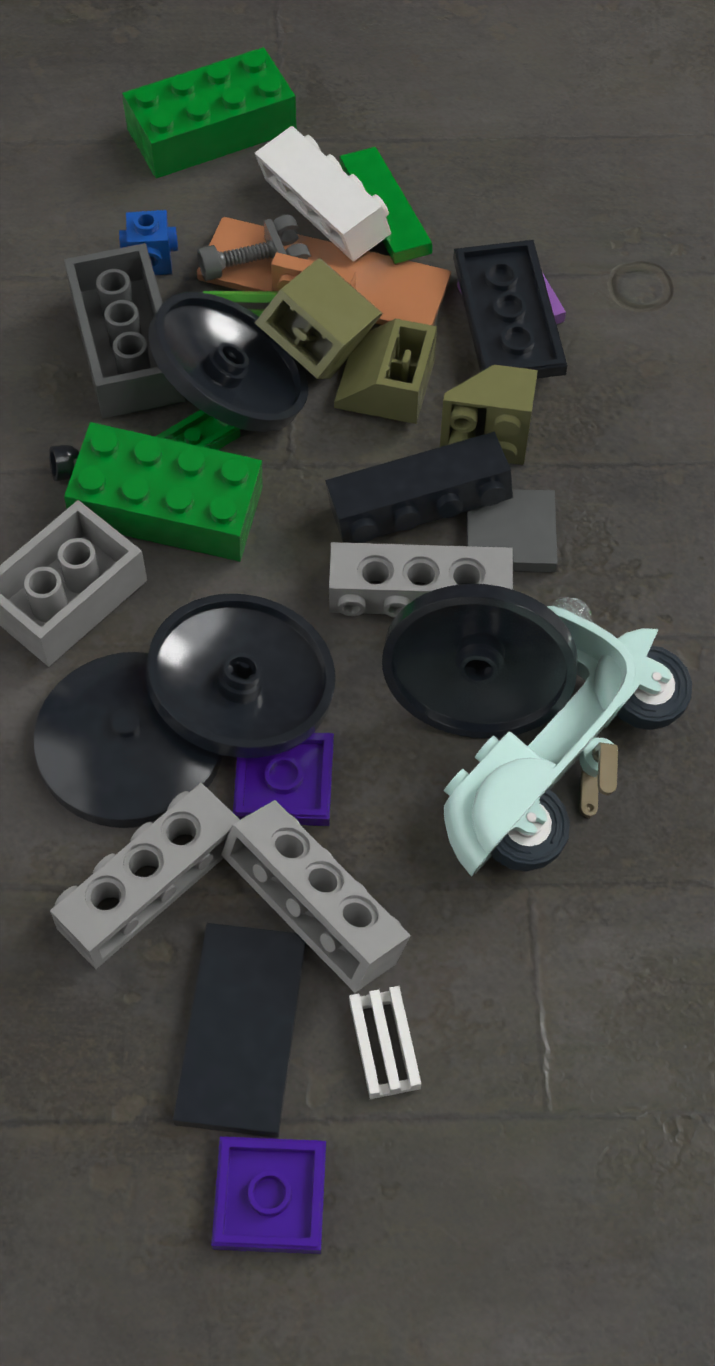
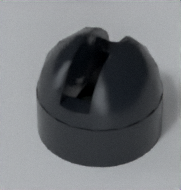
M68 445L50 447L49 462L54 481L69 480L75 467L73 459H77L79 451L76 448Z

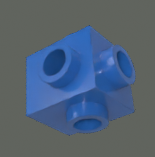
M167 210L126 212V230H119L120 248L146 243L154 275L172 274L171 252L178 251L176 226H168Z

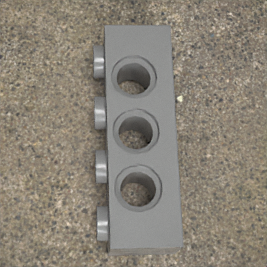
M331 542L329 612L342 613L347 616H358L362 613L386 614L396 617L414 599L430 591L447 586L489 584L513 589V548ZM371 581H379V582H382V583H381V584H370V583H368V582H371ZM422 582L426 583L427 585L419 586L415 585L414 583Z
M202 783L198 784L190 792L184 791L172 800L167 812L154 823L147 822L143 824L133 834L127 846L116 855L112 853L105 856L96 865L93 874L78 887H69L58 897L55 907L50 910L57 930L97 969L224 858L221 853L231 827L240 819ZM186 834L194 837L190 843L185 845L172 843L173 839L179 835ZM144 866L157 868V871L149 877L134 875L138 869ZM106 898H117L120 900L118 905L110 910L97 909L98 904Z
M276 800L232 825L221 855L354 993L396 965L411 935Z

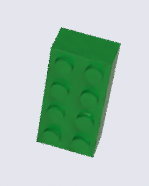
M264 47L122 93L127 129L156 179L273 140L290 126L297 130L296 96Z
M90 422L64 499L67 509L79 500L124 536L241 562L263 488L262 460Z

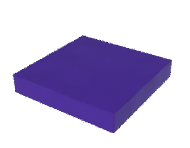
M314 732L309 738L294 748L271 756L259 758L237 757L233 813L241 820L276 800L290 815L298 820L300 825L330 826L334 733Z
M220 1136L212 1249L321 1254L326 1141Z

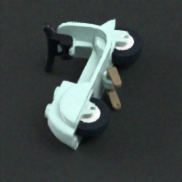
M559 597L552 606H547L564 622L574 639L578 657L577 675L584 679L585 683L528 746L510 731L501 740H498L493 735L476 754L475 758L480 763L470 774L464 769L460 770L444 789V792L450 796L444 805V821L449 842L457 859L471 877L474 873L478 872L491 856L509 869L525 872L544 868L558 858L569 838L570 821L564 804L550 790L579 759L582 767L579 810L581 815L586 818H591L596 814L598 810V793L611 795L616 790L618 746L608 739L597 738V736L617 715L631 726L646 730L667 727L681 717L691 700L692 681L687 667L675 654L663 647L652 646L658 629L641 628L626 632L619 638H616L593 623L589 607L580 599Z

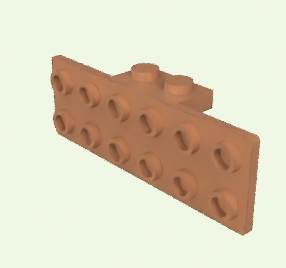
M223 217L209 246L214 245L217 251L224 252L231 251L232 249L235 250L236 248L239 249L240 247H251V245L263 242L266 243L264 239V226ZM297 234L299 239L293 244L302 243L308 247L312 256L308 257V260L276 252L274 259L269 257L268 259H257V261L253 260V262L226 267L222 270L221 278L204 281L200 267L197 270V278L200 281L241 291H280L314 261L321 258L383 313L376 322L381 325L394 319H401L433 326L451 279V271L412 261L394 264L390 256L367 251L353 262L332 242ZM293 244L286 245V246H283V247H284V249L286 250L289 246H291V245H293Z

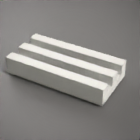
M389 987V991L381 993L379 990L369 991V995L361 997L359 993L349 995V1003L369 1098L374 1099L421 1089L420 1075L400 987ZM391 1004L408 1078L406 1080L399 1081L383 1005ZM372 1008L388 1080L386 1084L379 1085L363 1009Z

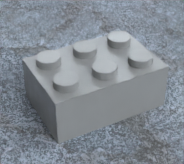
M77 500L0 565V626L49 667L147 581L142 550Z

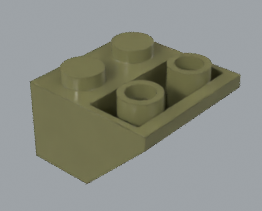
M318 258L280 289L256 320L255 324L317 379H331L383 313L327 263Z
M394 319L369 331L348 357L334 401V408L417 424L435 361L437 326Z
M492 365L445 392L440 447L495 431L508 464L524 465L538 370Z

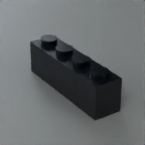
M495 431L325 480L331 510L343 543H365L380 536L401 530H410L418 525L443 518H452L463 512L484 506H493L501 501L513 498L511 469Z

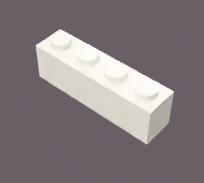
M290 126L255 152L265 180L353 262L391 234L386 219L389 211L383 200L376 194L373 196L369 195L361 181L354 174L348 176L333 155H324L310 135L304 137L293 126Z

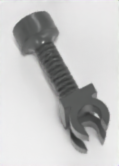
M282 215L274 221L272 219L264 220V239L266 243L263 242L251 245V247H240L239 249L236 248L235 250L232 249L231 251L224 252L217 251L214 245L197 249L198 263L204 281L221 278L222 270L226 267L253 262V260L257 261V259L263 260L269 257L274 259L276 252L307 260L308 257L312 256L305 244H293L299 239L295 230L299 227L295 218L291 215ZM293 244V245L289 246L286 250H285L284 247H283V246H286V245Z

